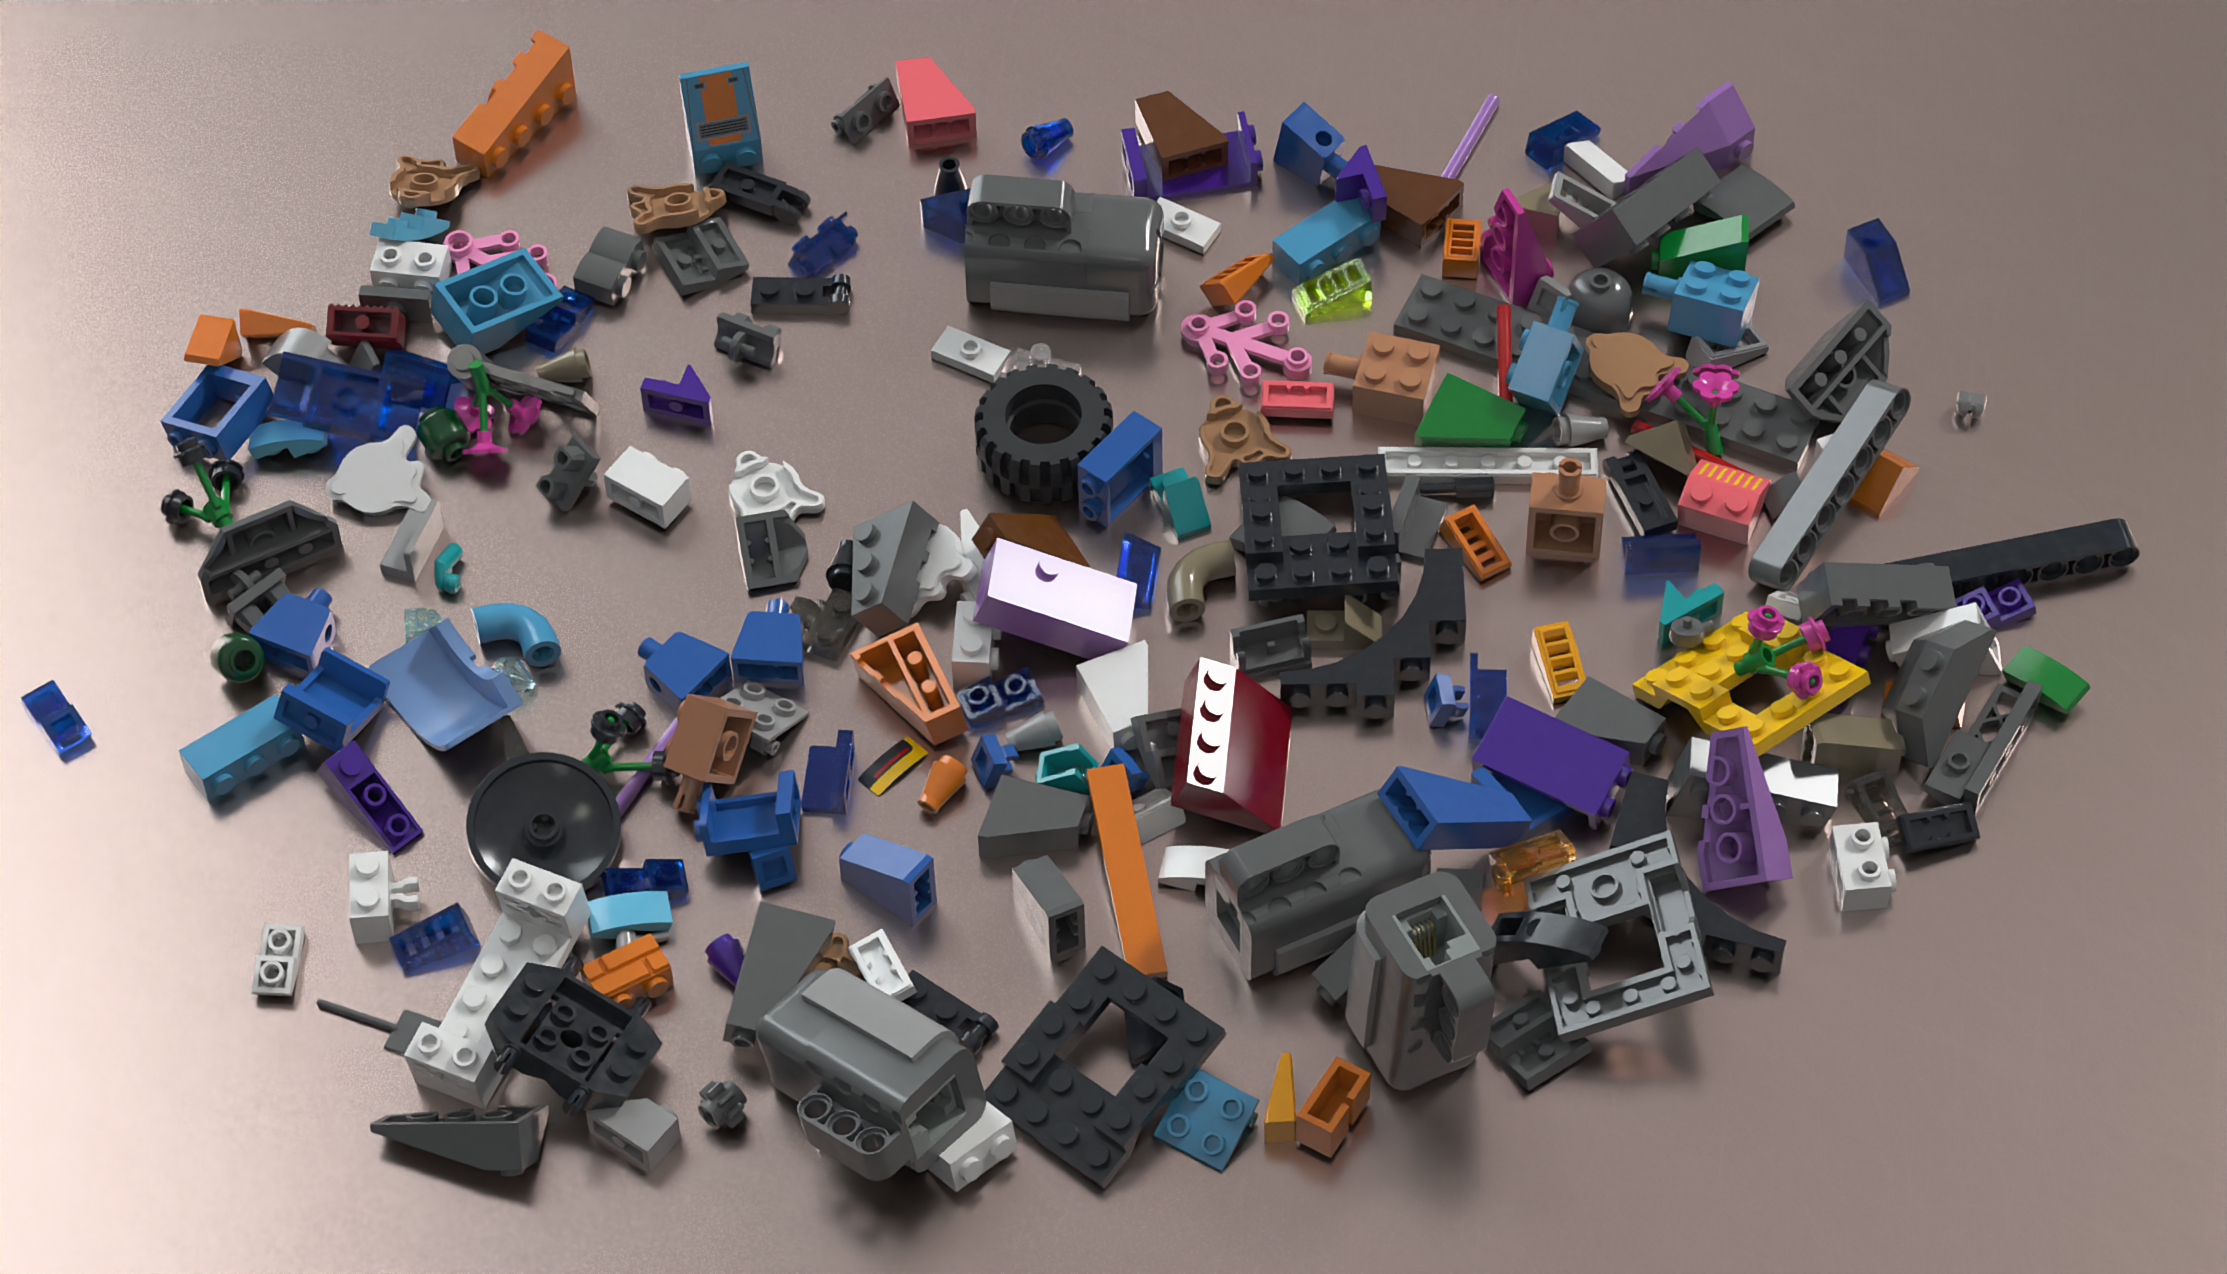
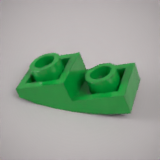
M2024 645L2002 670L2006 681L2024 688L2029 680L2042 685L2039 703L2065 714H2069L2091 689L2088 682L2069 668L2027 645Z

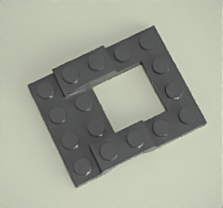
M1671 830L1523 878L1529 908L1532 912L1572 916L1595 922L1605 927L1651 913L1664 963L1663 968L1594 990L1590 988L1588 979L1590 973L1587 962L1544 968L1558 1034L1563 1043L1714 996L1689 885L1681 866L1675 838Z

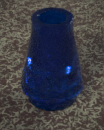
M1061 118L1057 121L1028 127L1021 136V144L1025 153L1033 159L1045 158L1066 139L1073 136L1072 124L1068 119Z

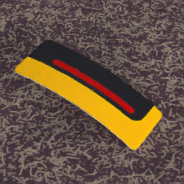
M906 737L881 755L862 773L858 780L876 795H881L905 770L926 756L928 751L910 737Z

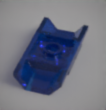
M283 351L278 380L272 402L268 406L267 415L301 422L303 427L371 442H374L375 439L385 441L403 425L411 426L416 432L426 382Z

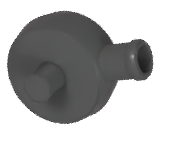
M1690 616L1681 617L1671 623L1669 629L1670 640L1676 646L1684 649L1693 648L1702 643L1706 633L1715 632L1716 626L1713 620L1702 623Z

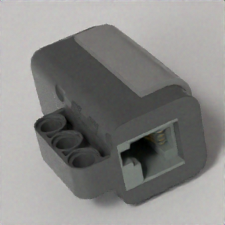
M988 174L976 176L972 180L967 207V234L964 249L967 302L990 304L993 311L1071 318L1130 321L1131 315H1147L1154 310L1158 301L1164 261V213L1162 207L1156 200L1147 197L1075 192L1069 183L1060 180Z
M1379 790L1369 792L1317 815H1311L1240 844L1226 853L1206 861L1205 904L1208 915L1246 979L1251 980L1270 971L1273 972L1274 976H1278L1334 953L1355 934L1357 919L1366 910V905L1370 899L1430 874L1431 850H1417L1377 795Z
M1434 872L1373 897L1367 903L1366 910L1357 919L1345 1017L1351 1030L1362 1047L1367 1050L1386 1082L1392 1088L1401 1091L1414 1089L1468 1066L1474 1061L1479 1052L1486 1050L1488 1047L1495 1006V993L1490 978L1497 938L1461 881L1449 872Z
M817 969L810 972L762 1015L756 1024L757 1041L771 1082L779 1091L799 1102L797 1112L807 1141L812 1146L867 1179L873 1181L888 1179L903 1165L917 1172L927 1170L939 1159L941 1153L979 1121L985 1111L986 1096L974 1055L970 1049L959 1044L955 1033L843 969Z

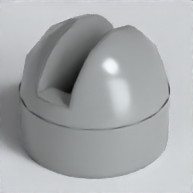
M1959 391L1956 401L1958 413L1965 418L1968 411H1971V419L1980 417L1985 409L1987 396L1976 392Z

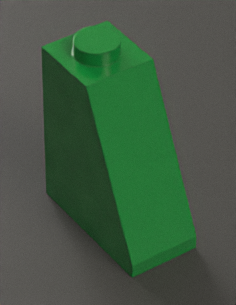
M1749 215L1734 216L1662 234L1660 236L1659 249H1652L1651 270H1658L1657 275L1678 280L1679 277L1682 278L1690 261L1693 260L1696 262L1707 261L1716 267L1731 271H1745L1749 244Z
M1447 372L1415 433L1414 446L1511 448L1514 441L1518 443L1522 441L1529 423L1525 422L1526 408Z

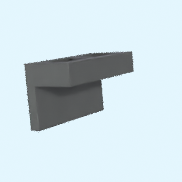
M1406 474L1392 511L1396 554L1399 553L1401 557L1424 562L1425 549L1433 548L1439 527L1448 508V503L1420 496L1421 478Z

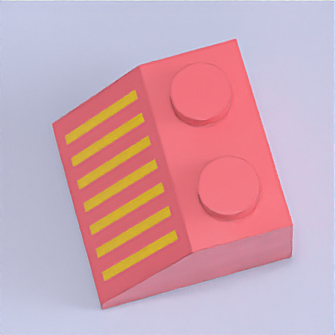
M1701 459L1689 473L1678 502V525L1748 545L1771 480Z

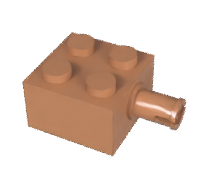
M1370 331L1363 355H1360L1359 358L1328 351L1324 362L1323 374L1354 379L1352 413L1419 426L1428 410L1438 378L1440 345Z
M1571 457L1562 459L1559 462V474L1533 472L1526 552L1599 559L1607 479L1581 476V462Z
M687 694L686 699L680 704L677 711L678 724L674 736L669 739L665 748L666 760L663 767L683 775L675 802L672 805L673 808L678 810L680 808V811L696 814V800L700 798L705 782L735 784L758 712L721 698Z

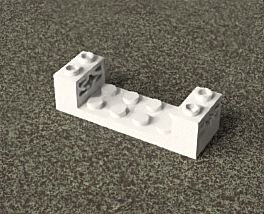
M512 858L495 889L502 914L441 1025L437 1028L422 1022L404 1054L416 1083L482 1109H486L503 1077L500 1073L504 1066L503 1064L498 1072L495 1071L493 1066L498 1058L484 1025L490 1012L527 962L561 969L591 915L581 883Z

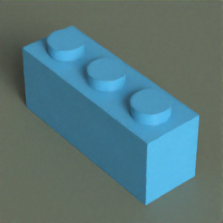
M1359 198L1342 202L1333 201L1272 240V255L1275 258L1272 263L1300 288L1311 280H1317L1325 271L1336 264L1345 262L1353 253L1364 246L1372 245L1380 237L1381 221L1372 223L1368 210H1362Z
M277 694L178 750L184 772L208 802L219 795L228 793L234 786L251 776L262 773L268 766L280 759L293 755L299 748L305 745L303 734L274 719L279 701Z

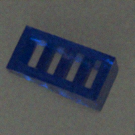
M1574 111L1530 132L1525 154L1544 169L1550 170L1563 162L1565 145L1572 142L1591 141L1600 134L1601 128L1579 111Z
M458 902L389 938L404 972L464 951L480 943L469 916ZM458 925L460 930L453 932L452 927ZM443 931L445 938L439 940L436 933ZM428 937L431 945L425 948L421 938ZM413 942L417 952L410 955L406 946L407 943Z

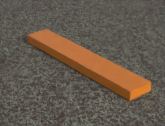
M1124 763L1086 769V777L1124 961L1149 978L1154 976L1159 978L1167 977L1166 960Z

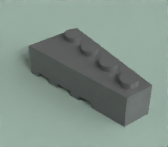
M1699 147L1672 162L1644 182L1643 185L1620 199L1618 203L1593 218L1594 221L1579 228L1571 235L1593 268H1599L1627 251L1632 256L1649 245L1646 238L1651 236L1653 240L1671 228L1668 224L1670 220L1675 224L1692 213L1689 208L1690 205L1693 204L1697 208L1711 199L1713 195L1710 190L1720 184L1721 181Z
M1823 562L1815 570L1809 572L1808 576L1796 586L1802 623L1807 622V617L1811 616L1815 622L1822 620L1826 628L1892 624L1957 607L1949 566H1934L1933 563L1899 565Z
M1691 737L1668 776L1666 816L1701 818L1702 806L1707 804L1709 782L1706 780L1709 740ZM1767 753L1759 756L1758 758L1781 824L1825 828L1838 805V769Z

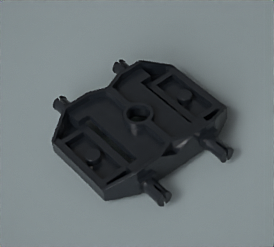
M571 956L563 969L527 962L490 1012L484 1024L498 1058L493 1065L495 1071L498 1072L504 1064L501 1075L508 1074L512 1067L524 1075L545 1080L560 1097L567 1100L563 1104V1110L566 1114L574 1104L569 1114L570 1116H576L580 1109L585 1111L622 1107L663 1044L643 1018L651 1008L649 999L646 1000L642 1008L640 1007L645 999L642 996L636 999L630 1010L576 978L584 967L582 959H579L574 966L578 958L577 956ZM550 1000H554L556 1003L528 1043L526 1045L521 1042ZM614 1037L617 1038L618 1040L615 1042V1044L613 1045L607 1056L604 1058L598 1069L595 1071L589 1082L585 1081V1079L587 1078L591 1070L594 1068L600 1057L603 1055L609 1044L612 1042ZM562 1039L570 1040V1041H572L577 1047H576V1048H570V1047L566 1046L565 1044H563V1042H562L561 1040H562Z

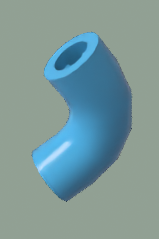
M510 602L487 604L471 608L480 644L506 639L516 641L522 648L526 662L536 667L552 664L561 655V647L554 629L547 618L534 609Z

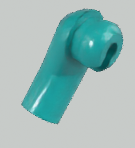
M450 543L434 561L435 586L442 593L447 591L450 594H455L460 589L461 584L458 583L461 580L460 576L452 574L453 566L464 554L459 544Z

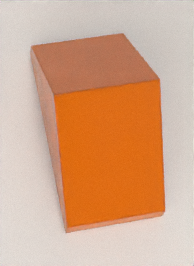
M200 314L185 351L184 361L221 366L242 357L243 350L234 319Z
M1882 450L1849 502L1879 518L1918 473L1919 467L1889 450Z

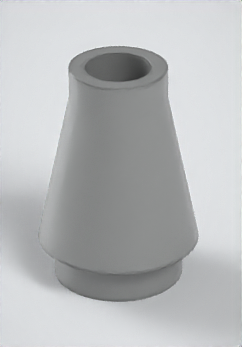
M1563 413L1561 417H1555L1552 422L1554 443L1556 446H1563L1564 448H1572L1598 439H1606L1609 433L1608 421L1605 417L1597 418Z
M1042 710L1013 730L1005 733L1008 744L1014 745L1017 752L1056 746L1055 742L1063 739L1053 711L1044 714Z

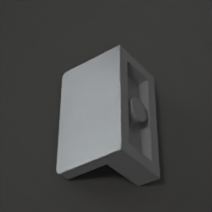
M431 499L425 512L408 509L380 562L381 573L416 582L444 528L439 501Z

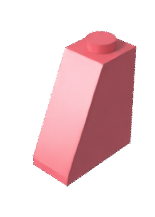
M930 57L895 61L897 86L908 145L977 136L975 108Z

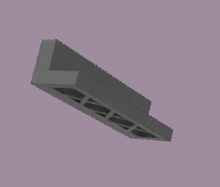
M2029 680L2020 693L1998 683L1968 734L1980 740H1983L1980 733L1982 729L1997 726L1999 730L1994 740L1987 742L1991 745L1964 789L1961 803L1971 801L1974 815L1977 813L2037 711L2043 688L2042 685ZM2000 698L2014 704L2009 714L2000 715L1996 706ZM1934 796L1932 797V798H1934V799H1936V800H1939V801H1941V802H1943V803H1945V804L1953 805V804H1950V803H1948V802H1946V801H1943V800H1941V799H1939V798H1937V797H1934Z

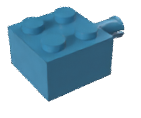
M1691 260L1682 278L1679 277L1678 280L1647 272L1643 282V287L1645 288L1642 289V294L1672 301L1667 330L1688 336H1699L1703 340L1737 348L1753 315L1760 278L1750 276L1745 271H1731L1716 267L1707 261L1696 262Z
M1563 296L1557 297V302L1548 325L1533 321L1531 329L1526 328L1519 343V349L1522 352L1518 363L1513 362L1506 377V383L1509 384L1508 389L1518 403L1558 417L1584 352V348L1575 334L1568 332L1579 303L1572 299L1566 301V297Z

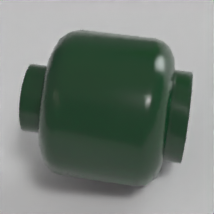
M441 406L426 411L419 419L420 424L416 434L429 456L438 461L445 459L447 461H455L464 455L462 450L466 449L465 447L470 441L471 434L457 411Z
M237 632L227 633L218 638L212 646L210 653L211 666L214 671L222 678L235 683L249 682L257 677L263 668L265 660L260 644L252 637Z

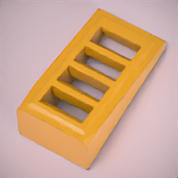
M1562 621L1535 627L1532 633V647L1552 702L1567 701L1586 679L1569 622ZM1565 652L1564 655L1549 657V655ZM1568 666L1571 667V668L1565 669V670H1560V671H1555V672L1553 671L1554 669H1558V668H1563V667H1568ZM1575 679L1576 681L1575 683L1561 686L1557 685V682Z
M1290 1052L1282 1053L1278 1063L1264 1119V1136L1267 1143L1295 1142L1296 1103L1293 1061Z

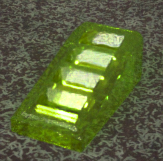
M1357 258L1292 288V293L1304 317L1308 318L1372 299V281L1361 259ZM1342 285L1343 289L1339 290L1338 286ZM1328 290L1330 295L1325 296L1323 291ZM1315 294L1318 301L1312 303L1309 295Z

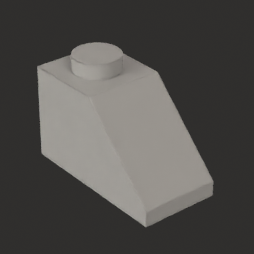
M648 1098L625 1101L622 1107L585 1111L590 1133L650 1172L681 1140L679 1119L676 1113L664 1104L659 1106Z

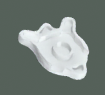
M403 425L389 439L383 442L367 443L350 451L342 460L336 474L326 484V493L329 498L334 502L345 503L349 507L351 506L355 510L363 512L364 515L370 516L388 514L397 509H412L425 512L431 501L430 496L421 489V482L426 471L425 466L420 461L409 462L407 460V455L417 440L414 429L411 426Z
M744 451L737 456L734 479L728 485L730 503L739 516L784 509L794 521L799 514H816L821 512L825 507V499L822 494L806 488L801 483L798 473L788 463L783 461L784 466L769 463L768 457L760 456L754 451Z
M942 524L938 525L936 533L930 534L926 547L930 555L927 563H921L916 580L921 584L910 618L917 615L926 602L942 600L947 594L946 586L951 580L970 581L978 572L977 565L972 560L963 556L960 538L951 529Z

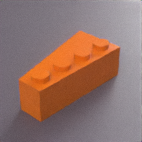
M539 29L530 38L534 44L527 53L519 52L513 59L512 64L515 68L505 81L498 78L491 87L486 105L479 103L452 136L456 160L464 165H477L480 168V174L487 178L498 168H502L520 147H524L530 138L542 126L547 125L552 117L564 105L569 104L577 94L570 47Z

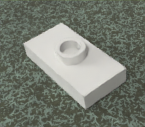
M1160 197L1157 202L1161 205L1164 213V238L1204 255L1221 232V223Z
M948 326L931 349V358L994 383L1011 360V351Z
M883 929L848 947L867 983L900 1001L917 993Z

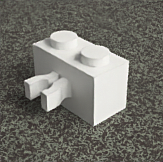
M388 851L349 854V920L355 944L394 941V908H402L408 911L420 910L418 895L405 896L409 892H420L418 877H409L394 883Z

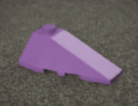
M1727 81L1704 97L1695 106L1698 112L1685 125L1679 121L1672 128L1673 133L1664 146H1653L1625 174L1623 197L1643 185L1644 182L1672 162L1699 147L1715 173L1728 169L1739 160L1743 161L1749 157L1754 148L1755 126L1731 82Z
M1744 726L1711 733L1706 771L1709 792L1707 804L1702 806L1701 818H1705L1703 840L1698 841L1697 849L1703 892L1793 879L1787 839L1748 727Z

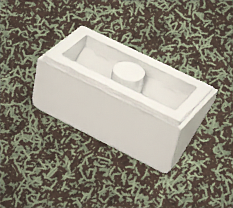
M1589 140L1572 142L1565 145L1563 161L1611 200L1623 193L1627 170Z
M1156 788L1132 800L1141 845L1186 822L1183 809L1170 806L1172 793L1166 788Z

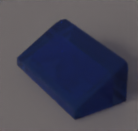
M1124 532L1116 577L1137 584L1134 608L1151 610L1161 547L1133 534Z

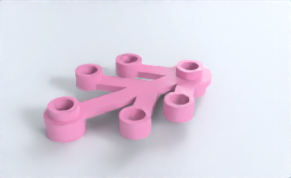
M456 230L449 233L442 244L449 245L451 261L456 264L457 275L470 270L469 262L480 266L515 252L521 247L519 234L513 230H506L499 235L476 239L466 231ZM535 244L527 249L541 268L548 264L549 257L545 246ZM500 248L503 253L488 255L482 251ZM545 273L559 290L556 277Z
M1242 300L1236 304L1234 311L1212 318L1205 314H1192L1181 323L1182 337L1190 346L1201 349L1206 359L1207 371L1212 375H1223L1228 370V357L1224 352L1217 351L1214 342L1227 347L1240 372V382L1248 387L1256 386L1260 383L1261 367L1257 363L1251 362L1247 353L1282 364L1284 374L1292 380L1306 379L1312 372V357L1305 349L1295 347L1287 351L1256 341L1267 336L1283 335L1288 332L1289 316L1283 311L1272 312L1268 316L1267 322L1234 332L1223 330L1238 323L1247 325L1255 321L1256 305L1252 301ZM1242 311H1249L1250 313H1248V314H1243V313H1241V312H1242ZM1275 322H1282L1283 324L1277 325V324H1274V323H1275ZM1214 362H1221L1222 364H1220V365H1215V364H1213V363H1214ZM1247 373H1254L1255 375H1253V376H1248V375H1246V374H1247Z

